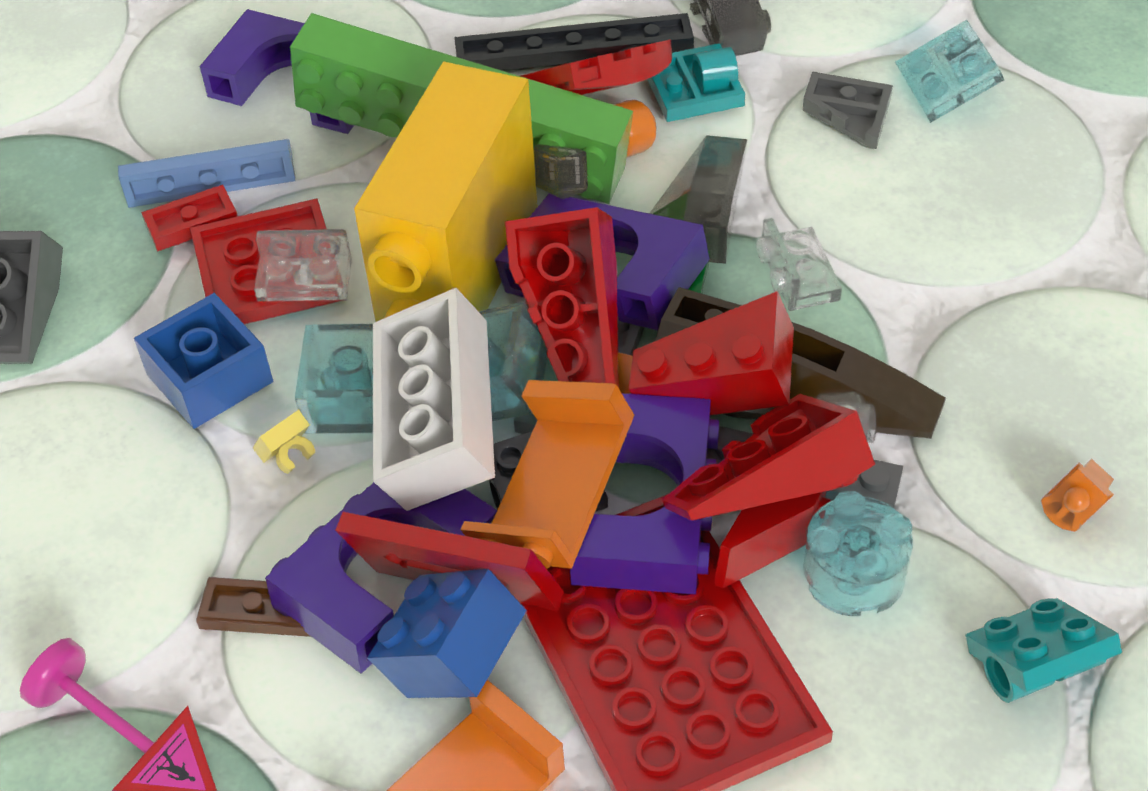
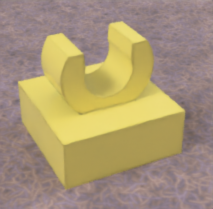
M298 409L261 435L253 446V450L263 463L276 455V463L280 470L289 474L295 468L293 461L288 457L289 449L300 450L307 460L315 453L312 442L302 437L310 424Z

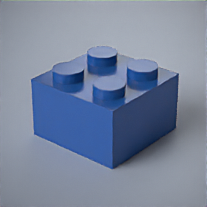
M215 293L134 337L147 376L193 429L274 382L264 345Z
M489 569L419 575L406 588L404 593L405 599L393 618L380 629L378 642L367 659L407 698L477 697L527 610Z

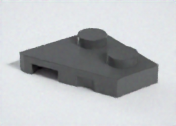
M812 72L803 99V111L871 149H877L890 104L893 85Z

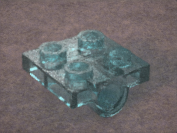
M968 20L963 21L895 61L900 73L930 123L1004 81L999 67Z

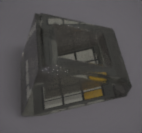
M540 144L534 146L535 177L538 188L561 199L583 193L587 190V155L585 151L577 148Z

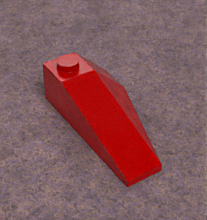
M595 207L505 221L509 269L525 297L529 307L527 310L533 324H536L548 350L547 356L558 381L616 384L619 388L617 261L612 216Z
M798 394L790 399L789 405L778 406L750 425L753 435L745 442L731 441L722 449L725 459L719 464H709L700 467L664 497L662 501L665 509L692 521L843 488L857 481L859 474L874 466L875 462L856 410Z

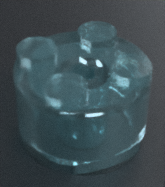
M855 491L841 492L836 496L835 500L822 506L809 523L803 563L804 574L813 598L830 611L845 616H861V611L878 609L877 613L890 608L900 598L906 583L913 549V529L909 518L900 514L890 505L877 499L863 497Z

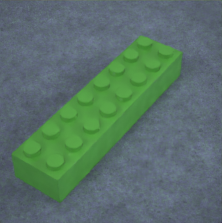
M314 13L310 14L290 46L296 107L395 138L398 137L443 62L521 77ZM528 79L536 182L548 187H555L578 194L587 199L610 204L625 170L633 111ZM544 148L581 152L582 187L546 183Z

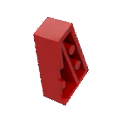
M778 291L633 350L629 391L631 394L711 399L710 415L789 405L794 327Z

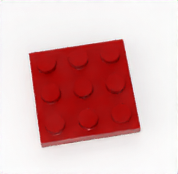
M318 198L190 227L205 297L215 293L243 324L346 300L343 282Z

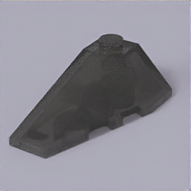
M706 135L649 213L703 225L707 248L710 251L709 262L726 264L747 149V139Z

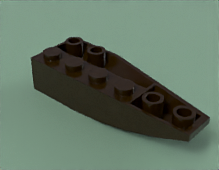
M678 287L661 319L655 341L742 305ZM792 322L794 334L790 399L798 394H803L856 410L865 432L932 438L945 405L946 397L898 369L850 345ZM776 407L724 413V415L757 420Z

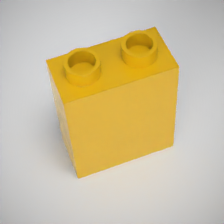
M448 62L441 64L354 208L375 322L454 288H457L484 317L502 282L495 258L507 245L505 221L529 218L538 207L528 79Z

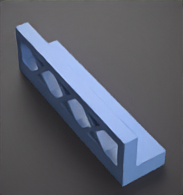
M289 139L118 166V177L128 208L178 200L222 184L227 192L296 181Z

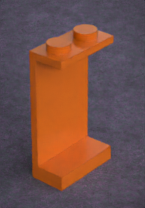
M528 380L521 396L536 417L537 422L491 524L464 521L460 530L468 537L532 549L546 569L550 566L572 569L634 418V413L616 384Z
M487 680L477 697H469L471 713L386 791H543L565 770L563 743Z

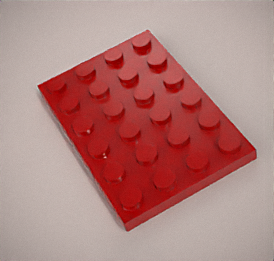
M668 494L615 515L641 516L656 512L665 507L662 499ZM701 531L700 542L710 543L708 575L698 574L696 594L571 585L570 568L550 566L547 570L564 591L558 611L520 603L527 610L523 618L612 791H722L832 741L833 730L741 581L738 580L725 588L714 585L720 547L710 531Z

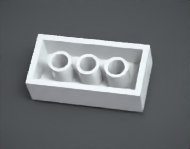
M454 288L374 322L373 482L408 511L495 478L486 319L457 288Z

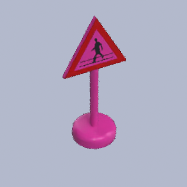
M71 638L60 639L50 645L29 667L22 679L19 690L20 697L28 704L36 708L49 707L68 693L145 753L112 791H217L188 705L163 734L153 742L77 683L86 663V654L83 647Z

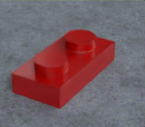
M223 184L141 212L157 252L192 240L190 227L238 217L237 211Z

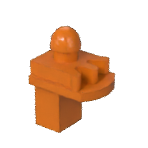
M1093 459L1084 466L1079 462L1041 499L1044 513L1052 523L1061 529L1075 532L1114 495L1108 489L1114 479Z

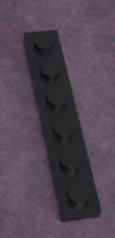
M688 13L454 37L456 57L498 70H518L547 65L557 66L671 39L672 53L694 48V35Z

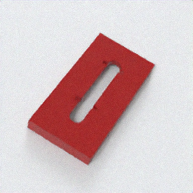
M342 512L335 529L378 573L415 580L419 575L489 569L520 603L558 611L564 595L563 589L532 549L348 512Z

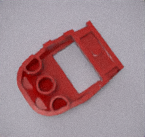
M671 39L520 76L580 95L621 87L647 80L666 69L672 62Z

